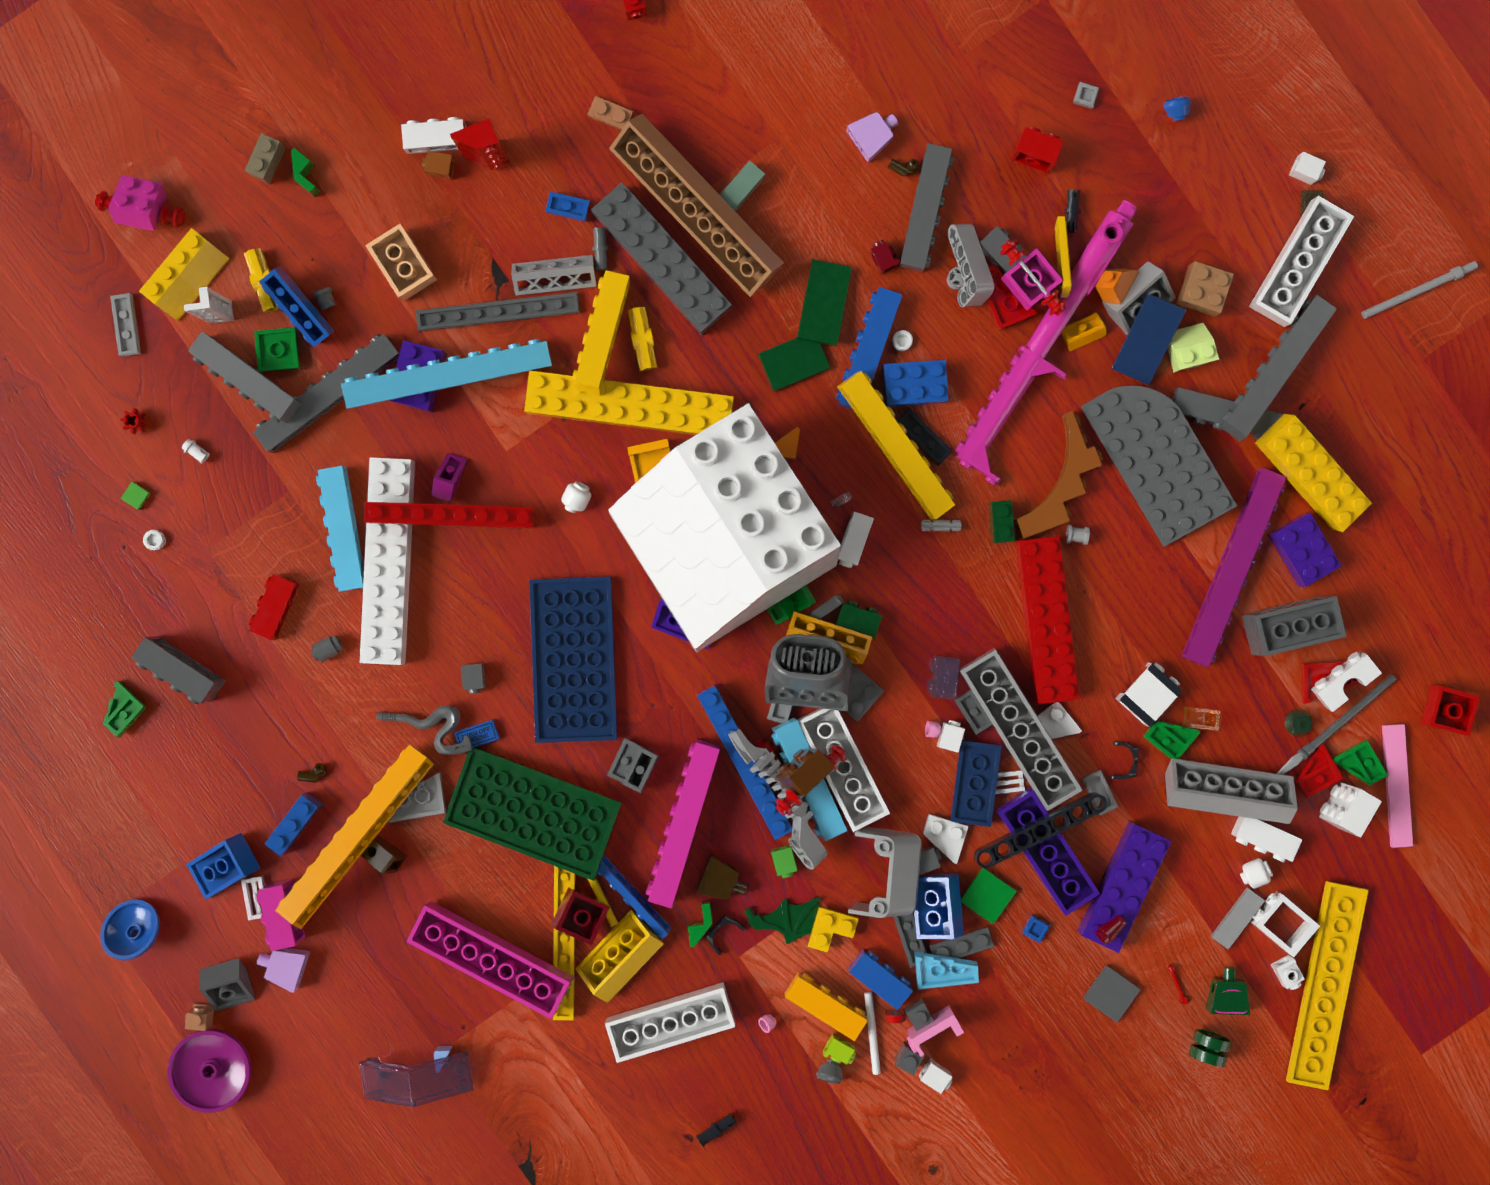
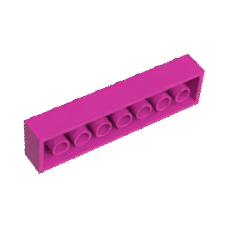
M699 739L696 740V744L691 743L688 752L691 760L690 763H685L682 772L685 780L684 783L679 782L675 795L679 796L678 802H673L670 812L673 820L672 822H667L664 832L667 839L666 841L662 840L658 851L661 859L660 861L656 860L652 871L655 879H650L646 895H649V902L672 908L719 754V745Z
M432 901L424 905L406 941L550 1019L557 1013L574 979L572 975Z

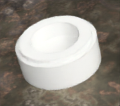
M905 330L896 332L892 338V345L898 351L908 350L913 343L912 335Z
M150 530L143 537V543L149 550H160L166 542L164 534L158 530Z

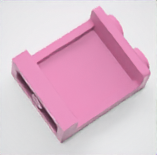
M949 1005L933 1014L934 1021L917 1031L914 1026L907 1029L909 1036L906 1038L914 1054L918 1052L920 1057L924 1056L920 1044L950 1026L956 1036L964 1033Z

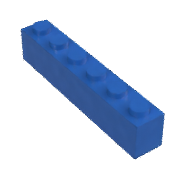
M879 287L877 292L873 291L869 302L873 304L871 311L866 310L863 322L866 323L864 331L859 330L856 339L859 342L857 350H852L849 361H852L850 369L846 368L842 380H846L856 372L862 371L873 381L902 294ZM838 390L836 399L839 400L838 405L853 410L840 390Z

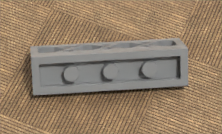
M593 255L512 264L511 275L515 295L596 287ZM590 273L591 280L582 281L578 277L581 274ZM561 276L571 278L568 283H562L558 279ZM541 278H547L551 281L545 286L538 283ZM526 280L531 284L527 288H519L518 281Z

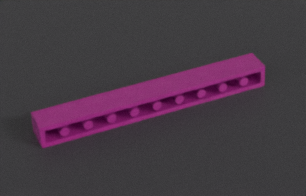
M1265 468L1257 470L1182 653V658L1205 667H1209L1215 661V650L1224 639V634H1222L1224 628L1231 622V611L1239 602L1240 597L1238 594L1240 589H1243L1247 583L1246 575L1248 570H1251L1254 566V555L1262 546L1263 540L1261 538L1263 533L1267 532L1270 527L1271 521L1269 519L1278 507L1277 499L1279 494H1282L1285 490V476Z

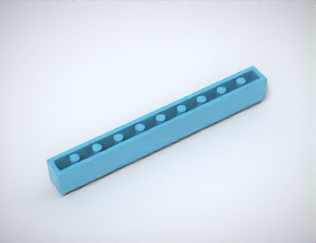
M535 339L528 341L529 345L526 346L516 343L508 345L509 349L501 350L500 347L488 349L489 353L481 355L480 351L468 353V357L460 359V355L448 357V362L440 363L439 359L427 362L428 366L420 367L419 364L407 366V370L399 371L398 368L386 370L387 374L378 376V372L366 374V378L358 380L357 376L344 379L345 383H341L346 409L550 367L552 364L547 342Z

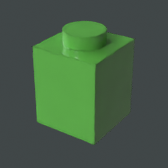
M786 845L771 849L777 876L782 875V878L793 876L794 872L797 871L791 846Z

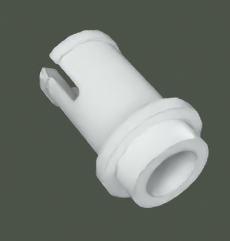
M188 439L182 445L184 453H189L201 464L210 455L209 452H206L197 445L195 440Z

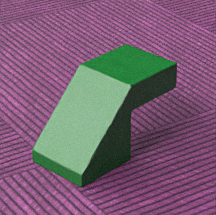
M293 148L291 153L294 180L316 197L320 190L305 178L315 165Z
M805 585L769 607L767 611L775 624L778 625L792 617L794 612L798 613L816 601Z
M704 900L701 904L704 921L688 923L690 947H695L712 925L710 900Z

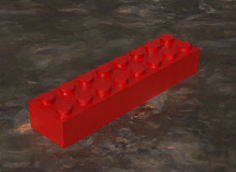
M1060 536L1015 541L1034 703L1045 704L1078 700L1079 693Z

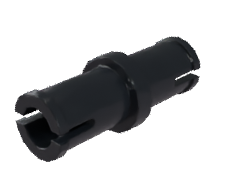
M1067 190V206L1064 209L1067 233L1069 231L1070 233L1078 232V214H1081V209H1079L1080 190Z
M729 1113L718 1122L711 1123L709 1128L696 1135L702 1147H704L715 1138L722 1137V1133L737 1125V1122L733 1115Z

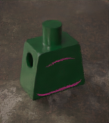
M1224 966L1223 977L1212 978L1206 1003V1010L1210 1014L1250 1016L1247 985L1241 978H1236L1235 967Z

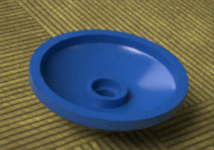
M128 900L116 906L107 915L101 927L100 941L104 951L114 959L121 961L138 958L147 952L155 942L159 932L160 921L157 911L152 905L142 900Z

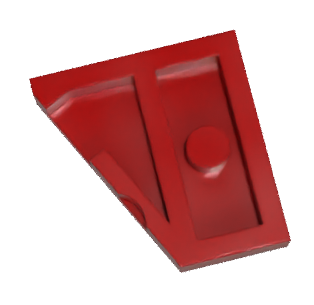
M1321 744L1317 747L1295 781L1305 798H1308L1344 778L1324 744Z

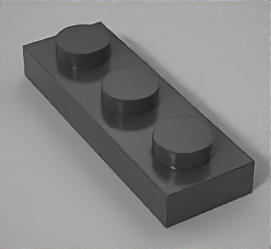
M985 926L966 932L956 939H944L929 944L933 955L961 958L992 948L994 945L989 929Z

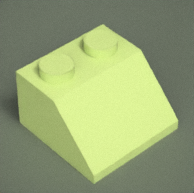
M1204 323L1176 330L1167 348L1173 373L1219 360L1214 339Z

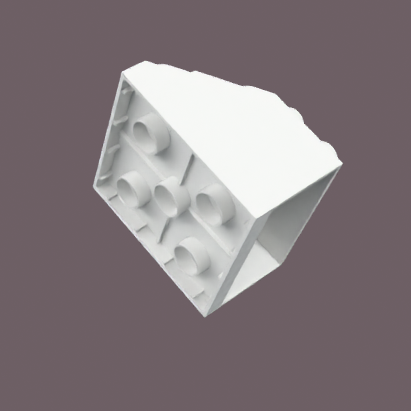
M749 403L675 447L660 463L635 483L627 493L608 509L611 518L696 652L836 567L841 547Z

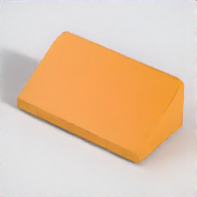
M1096 312L1065 326L1061 334L1069 351H1073L1106 336V326Z

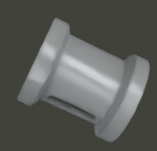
M1068 525L1066 529V543L1074 541L1083 542V545H1087L1090 528H1075L1072 525Z

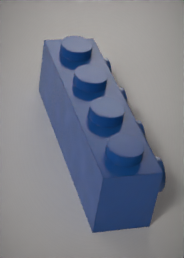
M281 266L273 269L259 281L265 293L274 299L277 307L289 317L292 325L301 331L304 339L313 347L334 332L333 328Z

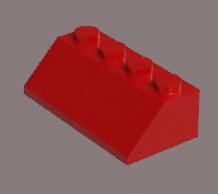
M489 118L450 134L451 139L464 159L490 170L502 169L509 163L501 139Z

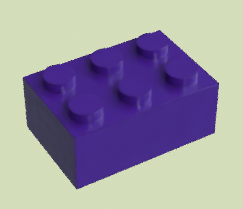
M403 340L396 368L399 371L407 370V366L419 364L420 367L428 366L427 362L438 359L440 363H443L446 360L447 353L443 350ZM438 390L389 401L432 413Z
M1311 513L1301 514L1268 534L1298 587H1307L1341 567L1340 562Z

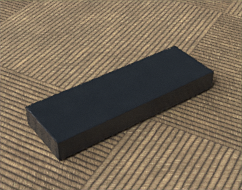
M910 408L897 420V423H901L907 430L906 435L937 466L953 452Z

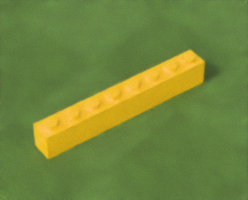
M856 372L838 385V389L930 519L936 520L955 506L952 501L954 499L952 494L947 489L944 490L940 477L936 473L933 474L930 470L929 461L924 456L921 457L917 451L919 450L917 444L906 436L907 430L901 423H897L893 410L889 406H885L882 401L884 399L882 394L877 389H873L870 384L872 383L870 377L865 372Z

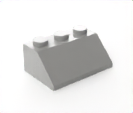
M1149 261L1138 270L1139 273L1122 304L1102 302L1108 315L1126 335L1147 293L1168 302H1172L1176 298L1164 271Z

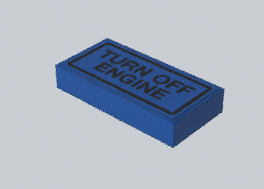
M494 719L454 732L457 744L462 743L464 736L467 735L472 742V747L500 739Z

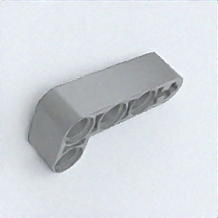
M972 224L950 225L948 238L964 281V285L957 295L958 303L961 307L981 306L993 293L994 282L976 231Z

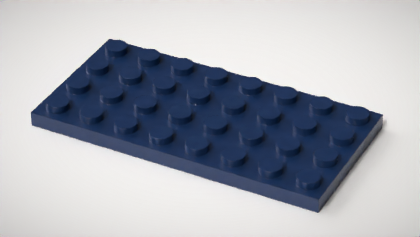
M611 577L529 580L535 743L617 740Z

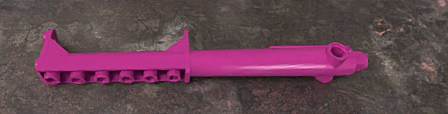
M1126 200L1122 201L1115 212L1109 211L1071 271L1072 287L1068 298H1060L1059 291L1057 297L1060 301H1067L1064 305L1067 309L1058 316L1055 314L1050 316L1051 309H1048L1026 347L1021 346L1018 349L1020 354L1016 353L1010 364L1012 367L1009 372L1005 371L999 379V382H1001L997 390L994 388L988 397L990 402L987 407L983 406L978 412V421L976 424L972 423L966 432L968 437L964 442L961 440L955 449L957 452L955 457L961 460L959 464L969 470L972 467L986 476L985 480L994 486L1000 483L1001 479L990 472L986 451L1035 376L1053 373L1064 380L1066 379L1067 375L1044 358L1084 296L1090 294L1133 226L1130 220L1134 216L1137 207Z

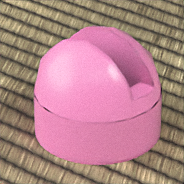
M927 721L925 726L926 737L934 738L940 735L941 726L935 721Z
M770 1014L764 1015L758 1020L761 1029L766 1033H769L776 1026V1019Z

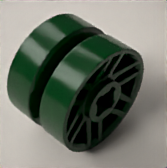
M1195 1029L1193 1040L1197 1043L1191 1044L1189 1056L1213 1066L1225 1067L1228 1056L1224 1052H1230L1232 1040L1211 1031Z

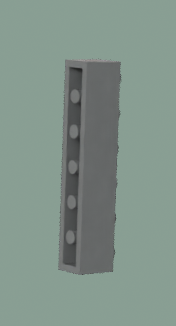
M927 144L899 267L923 272L925 267H929L931 255H928L929 247L933 248L936 238L932 234L934 227L938 228L940 215H937L939 207H943L945 196L941 194L943 187L947 188L949 176L946 175L947 168L952 167L954 156L951 155V148Z
M203 331L188 350L194 356L192 359L201 366L206 364L211 374L216 377L222 376L224 378L222 382L231 388L237 387L239 389L238 394L247 400L249 398L255 401L253 405L262 411L268 410L270 412L268 416L278 423L280 420L289 423L302 405L292 395Z
M1183 388L1174 389L1171 399L1180 408L1185 418L1192 419L1194 424L1204 426L1207 423L1213 425L1214 429L1222 431L1224 430L1220 427L1224 423L1222 420L1223 416L1229 409L1232 411L1236 406L1233 404L1234 401ZM1265 410L1249 434L1253 435V439L1258 440L1283 414Z

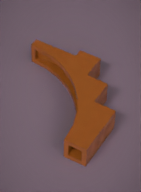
M1073 411L1061 415L1066 433V453L1059 479L1052 491L1038 506L1029 513L1014 520L1021 539L1069 522L1071 513L1068 506H1064L1063 502L1086 494L1085 489H1087L1085 480L1083 477L1080 478L1079 474L1102 466L1101 461L1103 459L1100 451L1096 450L1095 446L1089 449L1086 448V445H1088L1084 433L1081 434L1079 417L1077 414L1074 415Z

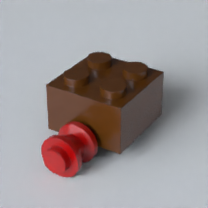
M832 745L829 755L823 754L819 749H800L793 755L794 759L790 763L784 764L779 769L780 773L776 776V779L786 789V797L783 800L780 798L776 800V809L785 816L787 814L791 816L793 814L792 808L795 805H802L800 796H806L831 771L835 772L838 769L836 764L839 761L845 762L847 760L845 756L847 753L841 746L838 745L836 747Z

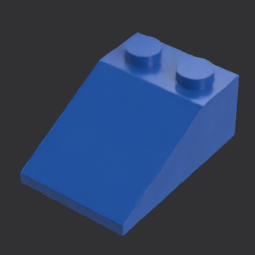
M242 833L222 841L186 864L205 900L261 869Z

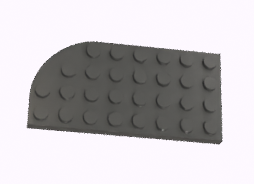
M1121 386L1110 389L1081 406L1163 547L1237 507L1182 411L1174 401L1163 393L1148 387Z

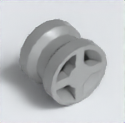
M959 267L953 268L947 276V284L954 290H960L964 285Z

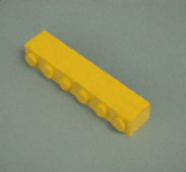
M605 271L604 277L599 279L598 289H600L599 296L595 295L594 314L589 315V332L584 333L582 342L585 345L584 350L578 354L577 363L580 364L578 370H574L572 382L575 383V389L578 391L600 395L630 287V276Z

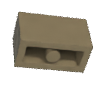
M261 133L244 171L251 177L270 185L286 147L280 141Z

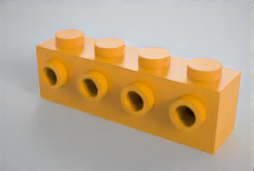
M797 612L793 613L786 636L803 634L834 639L843 647L846 657L854 664H863L872 640L871 636Z
M797 972L785 991V998L855 1041L868 1021L865 1015L866 1012L858 1006L853 1008L847 1004L848 1000L841 995L834 996L830 993L831 990L823 984L817 985L808 974L803 973L801 975Z

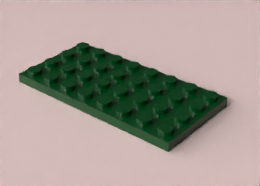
M473 747V750L467 753L443 823L594 881L623 802Z

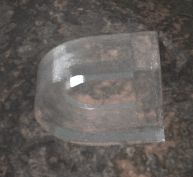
M848 491L831 501V504L834 508H837L850 501L852 496Z

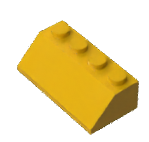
M191 228L139 292L175 320L179 321L186 313L184 305L193 304L200 296L199 288L207 287L230 258L200 233Z
M630 910L575 969L592 994L608 1003L664 943L634 911Z

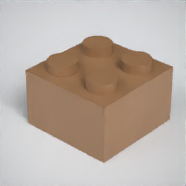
M1194 261L1188 266L1176 304L1213 317L1219 315L1222 312L1234 274Z

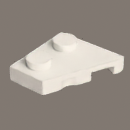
M1059 702L1052 703L1037 715L1051 739L1082 732Z
M928 814L923 834L953 863L957 864L968 826Z

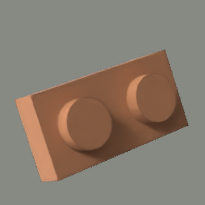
M595 96L588 112V117L621 131L633 116V111Z

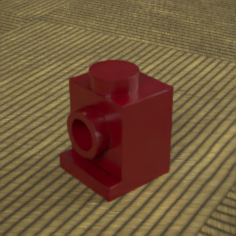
M884 240L872 245L873 248L870 250V254L880 275L899 266V259L894 260L896 254L892 246L888 247Z

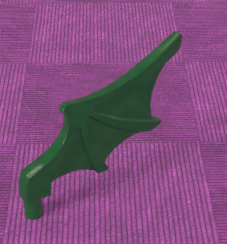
M812 898L803 904H791L787 902V899H784L776 910L764 916H760L759 913L755 915L751 907L746 908L744 913L748 918L749 924L755 930H776L783 934L785 943L790 944L794 940L812 932L821 898Z

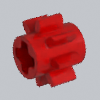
M135 408L132 409V413L124 411L125 416L120 419L125 425L122 429H130L131 434H136L137 430L144 432L143 427L145 424H149L144 419L146 414L143 412L138 414V409Z

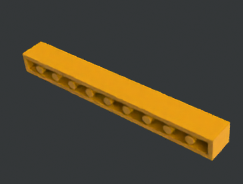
M411 745L404 749L396 762L387 769L383 778L374 785L371 793L361 801L354 814L348 817L341 830L335 833L333 840L327 847L322 849L316 861L307 868L303 877L293 885L290 893L280 901L275 911L292 925L302 929L434 763Z

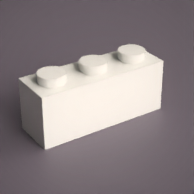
M450 117L448 121L429 119L424 123H419V121L415 120L408 121L407 124H401L403 149L407 154L459 150L451 139L450 134L466 128V124L459 117Z
M1240 816L1231 832V835L1237 837L1235 841L1246 846L1249 842L1255 845V850L1263 854L1269 851L1274 854L1273 858L1281 862H1285L1286 859L1293 862L1302 842V839L1258 819Z

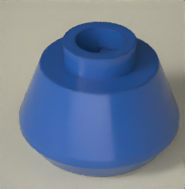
M1188 96L1176 97L1166 100L1163 108L1168 117L1173 118V121L1185 119V115L1189 114L1192 101Z

